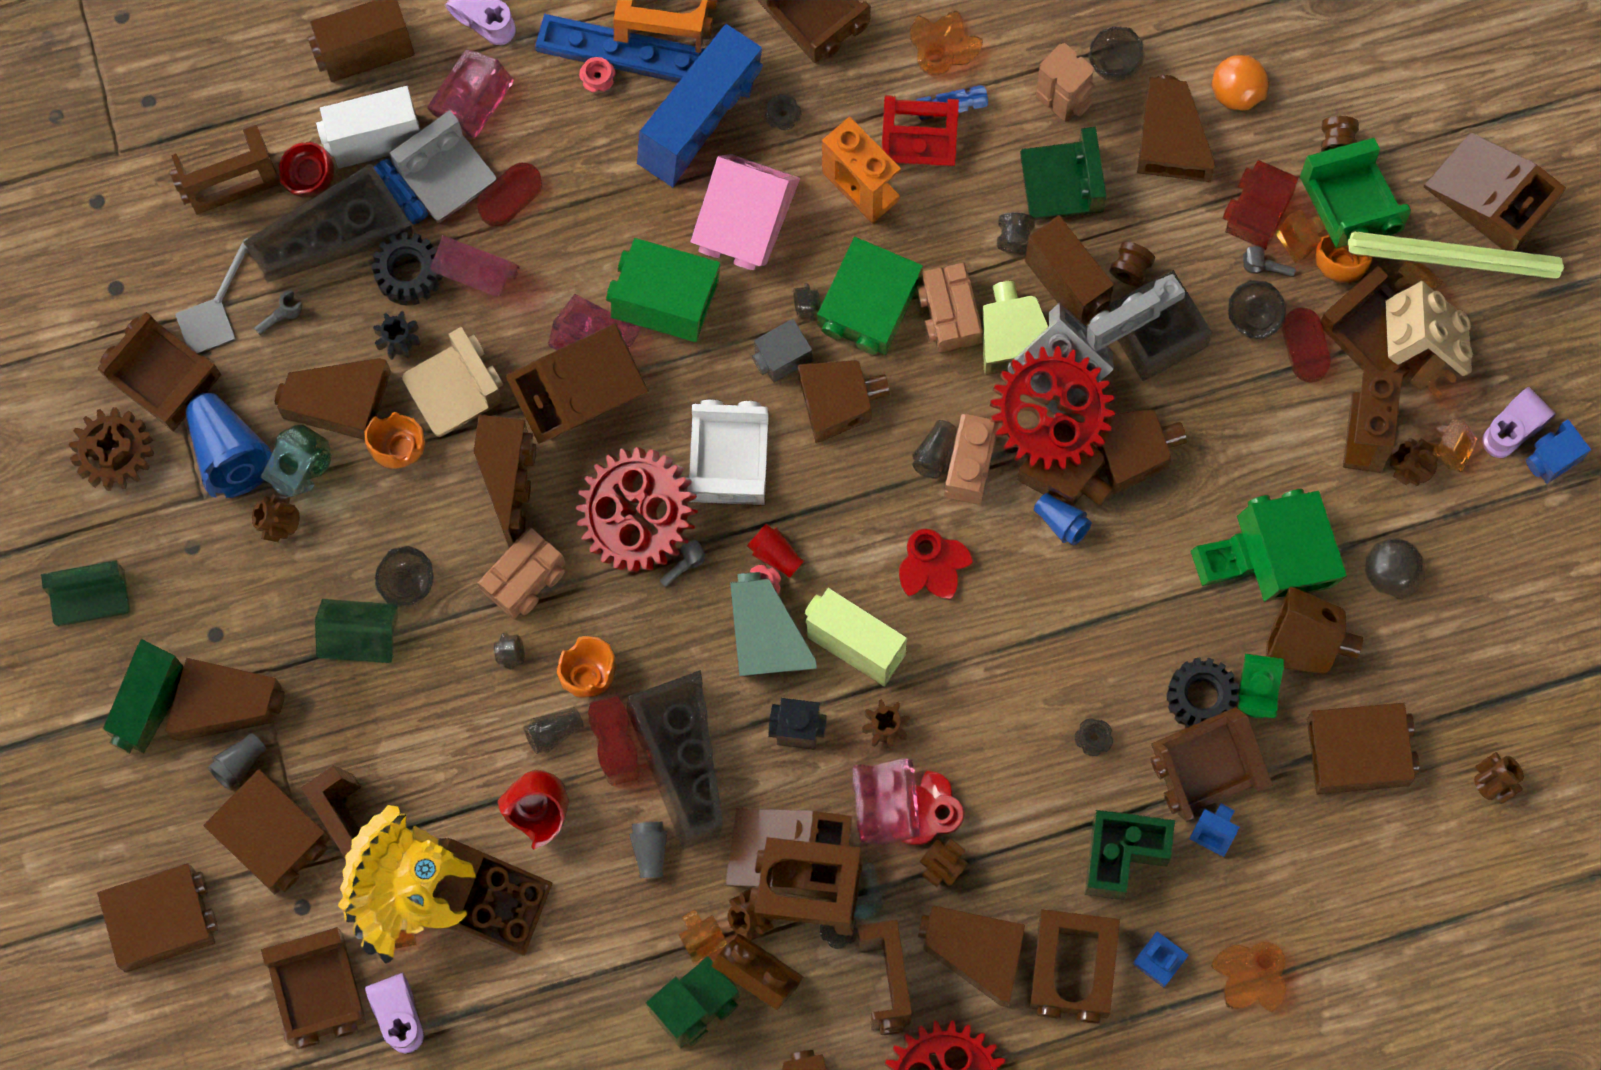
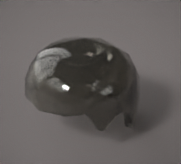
M1112 26L1100 31L1090 44V63L1094 67V71L1105 80L1121 82L1130 79L1143 65L1145 58L1144 44L1131 28Z
M1250 280L1237 286L1230 296L1228 315L1233 326L1243 336L1249 339L1262 340L1278 333L1286 321V303L1281 293L1271 283Z
M1389 538L1375 544L1366 556L1365 574L1371 585L1378 592L1392 595L1396 599H1404L1416 593L1425 580V562L1415 545L1400 538Z
M411 546L393 548L387 552L376 568L374 576L375 586L378 594L388 604L399 608L417 605L427 597L434 581L432 562L423 551Z

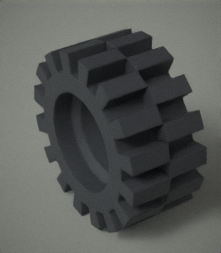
M401 232L402 238L396 239L394 234L389 237L390 243L386 244L383 241L379 245L381 251H375L373 255L375 263H372V270L380 291L383 295L387 294L390 301L395 303L397 299L401 305L407 306V301L412 300L413 305L420 304L419 298L424 297L425 300L431 298L430 291L436 292L438 290V280L442 281V265L435 247H432L431 242L427 238L423 241L419 234L414 233L412 238L409 237L408 232ZM414 257L420 261L422 265L421 272L415 279L402 281L394 276V265L401 258Z
M1201 657L1194 658L1191 663H1188V661L1183 663L1181 668L1177 669L1173 674L1168 686L1166 701H1169L1168 709L1170 713L1173 712L1175 714L1174 719L1178 723L1181 721L1185 723V728L1236 707L1239 698L1237 696L1239 690L1238 682H1234L1235 675L1232 671L1228 673L1225 670L1226 665L1222 662L1217 665L1213 663L1214 659L1207 658L1206 661H1201ZM1206 681L1212 684L1217 691V702L1212 707L1206 709L1195 707L1188 698V688L1193 683Z

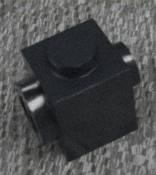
M781 698L780 705L772 704L768 737L776 738L777 745L815 750L817 737L824 738L827 715L820 714V702Z

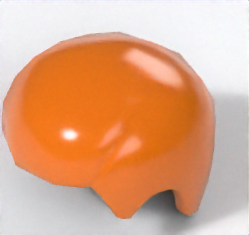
M1233 55L1222 61L1215 68L1211 86L1217 101L1226 108L1248 111L1257 103L1265 101L1270 81L1264 66L1259 61L1249 55Z
M1329 234L1320 238L1316 248L1315 259L1318 268L1325 277L1337 283H1352L1361 279L1367 273L1372 263V256L1352 254L1349 252V246L1336 249Z
M393 412L384 419H379L376 416L373 417L364 431L368 452L377 464L388 469H398L413 464L423 454L426 446L423 428L414 418L400 415L397 412Z
M581 636L577 638L572 648L562 651L559 665L557 666V676L562 688L578 698L598 696L611 686L616 671V660L610 644L599 637Z

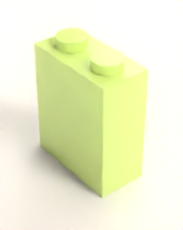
M829 588L822 597L818 594L815 595L805 611V614L808 616L805 621L807 624V638L884 687L906 656L907 637Z

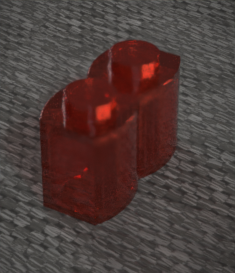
M1260 160L1257 161L1253 169L1247 167L1238 185V188L1242 189L1243 192L1238 201L1231 198L1222 219L1228 221L1225 232L1267 250L1296 190L1299 177Z
M617 696L591 702L588 718L594 738L598 743V760L605 779L611 786L637 780L640 773V763L635 745L630 738V722L624 704Z

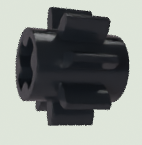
M401 311L398 316L391 317L385 313V320L382 325L373 327L375 334L382 337L376 340V348L383 350L387 347L390 360H393L396 354H404L409 358V350L412 345L417 346L421 343L419 337L412 334L419 329L416 320L407 323L404 311ZM398 331H402L404 336L397 335ZM390 335H391V336H396V335H397V337H396L395 340H391Z

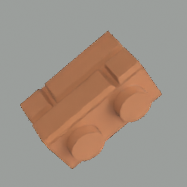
M1065 43L1059 44L1040 64L1036 98L1047 107L1052 106V111L1063 121L1070 120L1075 114L1078 117L1083 115L1093 102V99L1089 96L1095 89V85L1092 83L1094 67L1082 57L1076 58L1077 53Z
M966 263L924 271L921 279L922 285L916 286V292L920 307L928 308L930 320H925V329L929 343L936 341L937 349L940 353L982 343L983 330Z
M961 415L945 484V497L973 504L982 503L996 442L995 433L998 430L999 423H994L990 419L974 415Z
M529 527L477 583L480 590L490 600L497 604L512 619H515L520 613L524 616L527 615L539 601L536 595L546 585L551 588L562 578L565 573L562 567L566 563L563 555Z

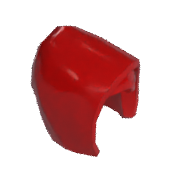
M532 770L522 775L509 786L498 800V807L504 819L516 829L524 832L532 840L531 848L533 850L548 844L560 832L565 822L569 805L568 795L563 782L556 775L542 770Z

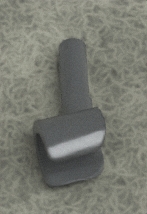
M1248 247L1247 252L1243 253L1244 268L1249 273H1260L1266 270L1291 277L1295 275L1296 268L1265 260V250L1262 247Z
M293 291L282 293L279 298V308L254 327L259 335L283 318L295 319L300 315L302 302L297 303L294 307L285 306L294 298Z
M692 540L688 544L681 546L680 552L684 560L680 561L659 580L665 587L683 571H686L688 568L698 567L704 563L705 553L697 540Z

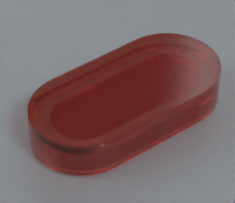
M529 163L514 164L483 191L477 201V209L482 221L490 226L505 225L535 199L542 188L541 175L538 169Z
M1293 309L1285 317L1282 326L1292 371L1302 381L1317 382L1327 374L1331 363L1319 316L1311 309Z

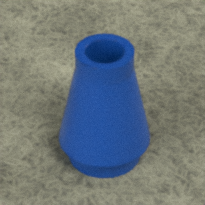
M1049 493L1042 495L1034 506V512L1041 516L1062 543L1069 542L1073 546L1078 544L1091 527L1092 522L1086 518V512L1052 497Z

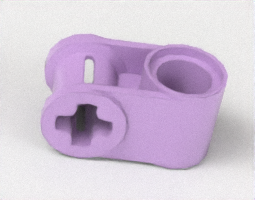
M448 0L445 4L447 10L459 22L472 28L494 45L506 44L515 35L516 26L511 18L510 9L501 0Z
M1527 387L1492 421L1490 427L1483 434V447L1493 457H1507L1529 437H1533L1556 413L1530 387ZM1503 433H1505V434L1508 435V436L1505 437L1504 439H1501V438L1498 436V435H1501V434H1503Z
M404 973L366 986L365 989L369 1003L378 1020L385 1041L400 1053H412L417 1050L423 1042L424 1033L415 1009L414 997ZM402 1025L409 1029L406 1032L407 1039L404 1041L397 1037L400 1034L399 1027Z

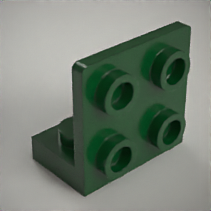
M1096 127L1081 128L1079 142L1021 149L1020 159L1030 220L1051 219L1058 215L1060 217L1104 212L1107 196Z

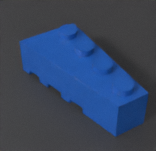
M725 24L639 132L637 164L673 188L705 141L717 128L727 110L732 109L742 93L741 90L748 81L752 83L759 75L763 64L760 63L762 47Z

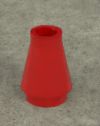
M767 523L747 545L753 551V557L784 573L788 578L804 562L777 527L773 529Z

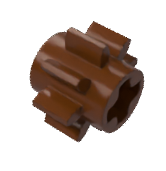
M1409 438L1408 441L1400 442L1393 449L1390 457V467L1396 470L1393 477L1404 485L1411 482L1415 486H1419L1420 483L1429 481L1437 470L1438 457L1432 454L1435 447L1422 438L1418 442L1412 438Z
M273 493L271 497L265 496L264 501L260 500L256 503L252 512V524L256 530L263 531L261 539L279 542L280 538L287 539L288 535L295 533L299 525L300 514L295 505L289 504L290 496Z
M881 699L875 712L869 709L865 710V716L871 720V723L862 726V732L866 734L872 732L874 736L872 739L873 747L877 746L879 742L887 743L888 748L891 750L893 749V741L897 737L902 740L907 739V733L900 726L910 723V717H900L898 713L900 708L899 702L895 703L893 707L885 706ZM888 718L893 720V729L887 727L884 732L879 730L878 720L885 722Z
M1495 752L1475 766L1480 773L1475 776L1474 782L1477 790L1484 798L1493 800L1497 797L1499 802L1503 804L1523 790L1520 784H1518L1524 779L1523 770L1519 763L1511 756H1505L1501 759L1500 755Z
M937 839L920 860V863L927 868L922 876L935 887H938L942 881L951 887L968 865L961 858L965 853V849L953 839H950L946 845Z
M751 889L729 900L732 907L727 915L729 925L735 933H747L749 941L763 936L764 933L774 929L771 923L773 919L765 918L764 925H758L754 911L749 910Z

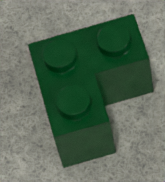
M1096 810L1093 818L1084 895L1124 900L1128 888L1130 862L1167 867L1171 860L1175 820Z
M709 956L705 957L680 980L675 976L645 1002L649 1013L680 1049L686 1043L690 1047L697 1044L709 1032L706 1028L710 1022L716 1017L720 1021L724 1020L739 1006L736 1003V1000L740 997L739 991L724 974L712 967L713 961Z

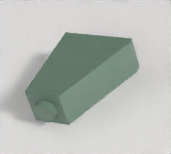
M760 572L737 574L738 581L730 582L739 676L817 668L814 655L770 579H761Z

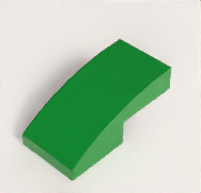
M1242 533L1235 534L1227 540L1198 545L1190 551L1202 586L1255 573Z

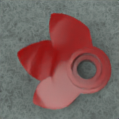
M917 530L908 539V556L899 567L900 584L905 594L909 597L926 587L936 597L951 600L958 586L956 570L966 568L973 563L970 552L958 540L943 539L934 530ZM923 543H928L933 547V551L927 555L922 554L918 549L919 546Z
M926 771L923 775L921 786H903L891 795L895 809L902 817L906 818L896 836L903 843L909 845L928 844L938 834H951L955 832L964 821V808L956 798L952 797L951 783L938 772ZM943 808H949V816L944 820H940L938 818L939 811Z

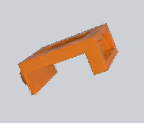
M617 0L613 19L614 41L628 43L632 29L696 38L695 53H701L703 40H710L712 33L713 17H708L709 9L716 10L718 0H701L700 6L695 11L689 13L636 7L637 0Z
M850 116L822 139V173L872 224L900 201V195L887 182L899 173L901 168Z

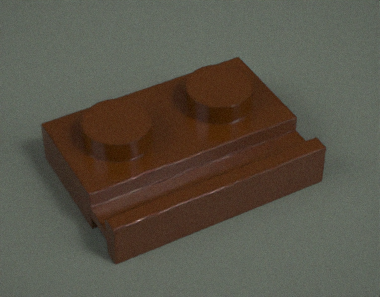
M737 934L735 939L717 955L712 964L713 968L776 1010L784 1004L804 978L741 934Z

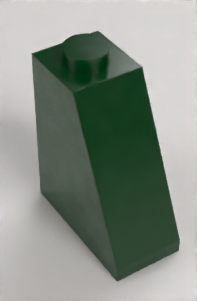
M143 639L137 645L103 727V730L112 737L109 743L128 754L131 753L132 749L143 754L145 753L175 699L184 668L175 655Z

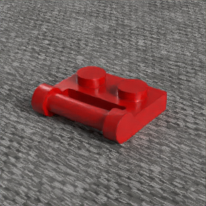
M885 95L882 150L895 163L955 166L959 99H948V102L896 100V96ZM895 114L947 117L946 128L894 125Z

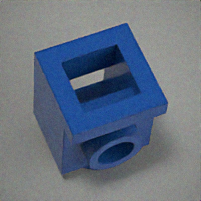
M1567 419L1560 425L1555 435L1553 432H1550L1534 444L1536 450L1531 456L1526 458V464L1536 477H1542L1545 483L1548 484L1582 462L1591 451V448L1569 419Z

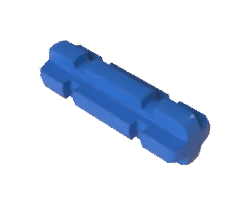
M980 85L970 87L968 92L965 89L937 94L935 99H931L928 96L916 100L948 102V99H959L958 112L968 111L970 106H973V109L986 107L988 105V94L985 86ZM918 116L921 120L934 118L932 116Z
M384 159L373 167L374 175L385 186L386 191L399 208L404 210L405 216L411 224H418L428 216L426 207L420 200H417L416 194L401 174L396 171L390 160Z

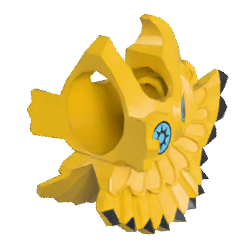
M388 805L381 814L374 815L367 825L361 827L359 835L352 839V849L345 855L346 866L342 871L344 881L340 889L344 897L338 903V906L343 910L345 921L354 922L353 934L358 939H363L361 946L365 952L370 955L377 953L385 964L394 959L395 940L399 938L401 929L406 933L416 934L423 931L424 927L448 928L462 921L467 915L465 910L459 912L451 911L449 903L445 899L433 897V892L438 882L447 875L476 878L473 865L454 857L452 852L439 846V839L416 826H413L412 832L406 828L407 814H400L399 807Z

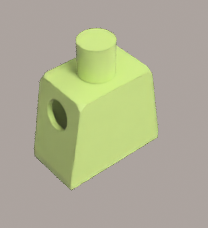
M1003 281L995 284L993 291L996 302L983 306L982 330L985 374L1007 371L1008 364L1048 328L1037 298L1035 296L1018 298L1014 281Z

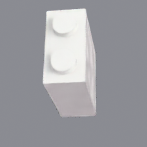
M408 86L320 107L323 121L316 122L321 143L330 156H334L338 169L391 156V151L420 132Z

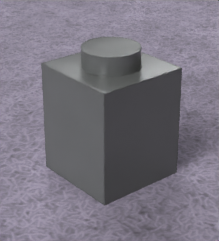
M794 319L754 340L755 354L752 355V359L762 375L768 373L773 383L798 370V365L808 364L813 361L812 348Z

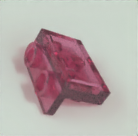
M466 49L426 108L433 116L438 118L451 110L459 120L460 126L470 137L476 138L512 85L513 78L497 59Z
M442 236L431 265L432 272L496 297L501 295L507 278L515 280L520 269L519 265L446 236Z
M574 294L554 319L548 345L558 350L616 323L629 349L637 339L640 327L611 318L610 311Z
M902 758L875 766L862 764L853 766V791L856 800L857 829L860 841L862 843L887 845L921 837L913 760Z

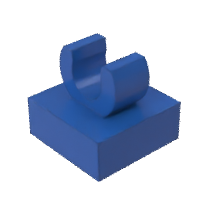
M1222 803L1215 814L1204 809L1189 839L1224 857L1240 828L1229 822L1235 810Z
M1156 931L1135 959L1133 965L1164 988L1186 960L1188 954Z

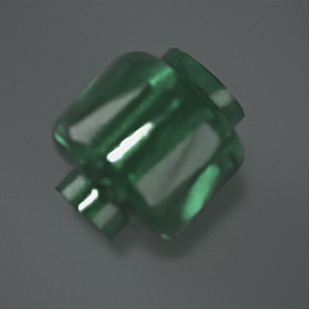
M294 425L282 431L275 440L274 456L276 464L300 480H310L323 475L331 463L328 440L305 425Z

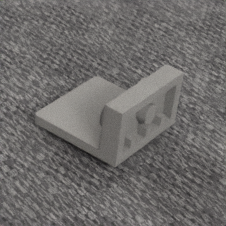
M451 110L390 152L396 171L401 174L438 223L448 218L497 182L496 176L463 136L459 120Z
M1060 302L1049 312V327L1015 358V360L1024 365L1025 352L1029 351L1034 359H1037L1040 347L1045 348L1048 356H1053L1056 346H1060L1062 357L1067 358L1073 349L1076 350V362L1080 363L1084 358H1090L1086 369L1092 371L1100 367L1101 371L1096 377L1097 382L1104 379L1114 369L1113 352L1107 346L1097 352L1093 351L1087 342V327ZM1010 362L1008 364V372L1014 374L1015 372ZM1037 375L1030 381L1032 389L1037 393L1043 394L1051 390L1050 381L1045 376ZM1070 389L1067 392V400L1074 406L1086 394L1080 389ZM1054 400L1045 405L1054 414L1056 412L1065 414V412L1057 409L1058 402Z

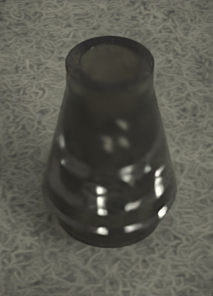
M936 421L933 429L912 455L914 459L912 466L919 474L937 479L948 470L957 428L948 421Z
M572 707L564 711L531 718L530 723L523 726V730L530 747L535 754H539L543 751L549 753L574 732L583 728L584 724L578 710Z

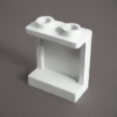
M703 400L701 404H692L690 474L688 477L692 483L687 487V492L694 493L697 497L690 502L765 505L768 407H763L760 403L754 401H742L738 403V406L723 405V402L718 400Z

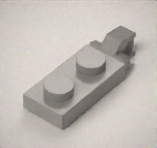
M1173 274L1156 280L1155 286L1144 294L1140 292L1128 297L1122 306L1114 311H1103L1097 314L1090 321L1087 328L1088 344L1093 351L1097 352L1158 318L1160 311L1184 299V289Z

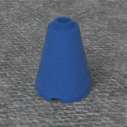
M200 393L190 400L185 414L202 484L209 495L217 498L215 493H224L226 498H234L248 493L259 486L265 480L263 473L268 467L273 470L275 466V456L269 446L217 394Z

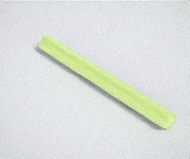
M1356 231L1351 233L1348 240L1349 252L1356 255L1553 279L1559 278L1564 269L1562 258L1559 256Z

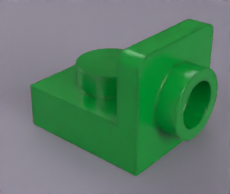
M1245 654L1238 690L1239 710L1253 718H1276L1284 659Z

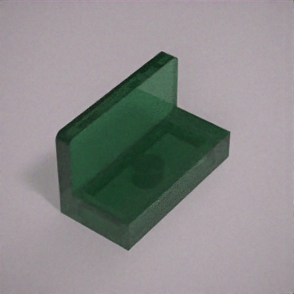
M117 560L41 574L42 587L50 597L52 619L57 627L124 615L130 612L125 570Z
M322 599L315 617L316 656L326 659L391 663L393 659V632L398 619V604Z

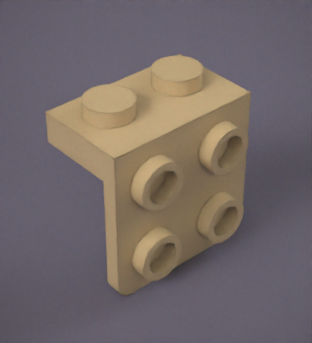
M1423 281L1386 300L1388 358L1399 365L1429 348L1462 376L1472 372L1471 358L1473 353L1470 347L1469 336L1471 324L1469 318L1462 310H1457L1445 300L1439 291H1434Z
M462 327L448 334L452 343L451 347L409 369L402 376L406 388L433 434L438 437L444 436L503 403L498 389L503 386L499 375L493 366L486 369L480 359L485 354L475 335L467 337Z

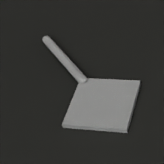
M249 238L243 240L215 299L175 313L186 345L197 354L236 340L223 307L222 299L251 243Z

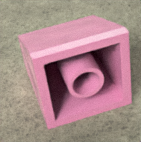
M732 154L718 156L690 242L700 245L698 251L705 255L720 258L721 253L734 257L733 263L746 269L755 270L756 265L760 267L766 265L800 178Z

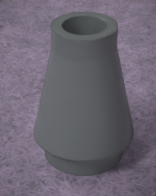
M250 733L241 741L212 757L213 763L208 766V769L214 778L225 788L230 789L235 784L239 786L257 759L266 750V747L256 735Z
M663 821L632 824L633 834H629L638 864L640 878L663 877V863L668 832L663 829Z

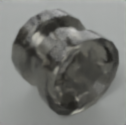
M1018 212L1001 214L998 219L1001 235L997 237V248L1009 253H1026L1028 237L1031 235V231L1035 229V218L1029 214Z

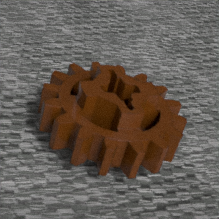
M117 407L112 408L110 416H105L101 409L97 410V419L94 421L85 416L83 420L87 427L84 430L81 428L73 430L79 441L69 442V447L77 453L70 457V460L74 466H80L77 470L80 477L84 479L89 476L88 482L94 488L102 481L107 491H111L115 482H118L122 489H126V479L130 477L134 481L139 482L140 478L137 471L139 469H150L144 458L154 456L152 448L147 446V444L153 441V438L149 432H144L146 429L144 422L141 419L134 422L135 417L130 411H127L121 417ZM123 429L128 430L134 435L135 442L124 438ZM116 443L118 448H112L113 444ZM105 450H111V454L107 455ZM88 457L99 460L101 469L93 467Z

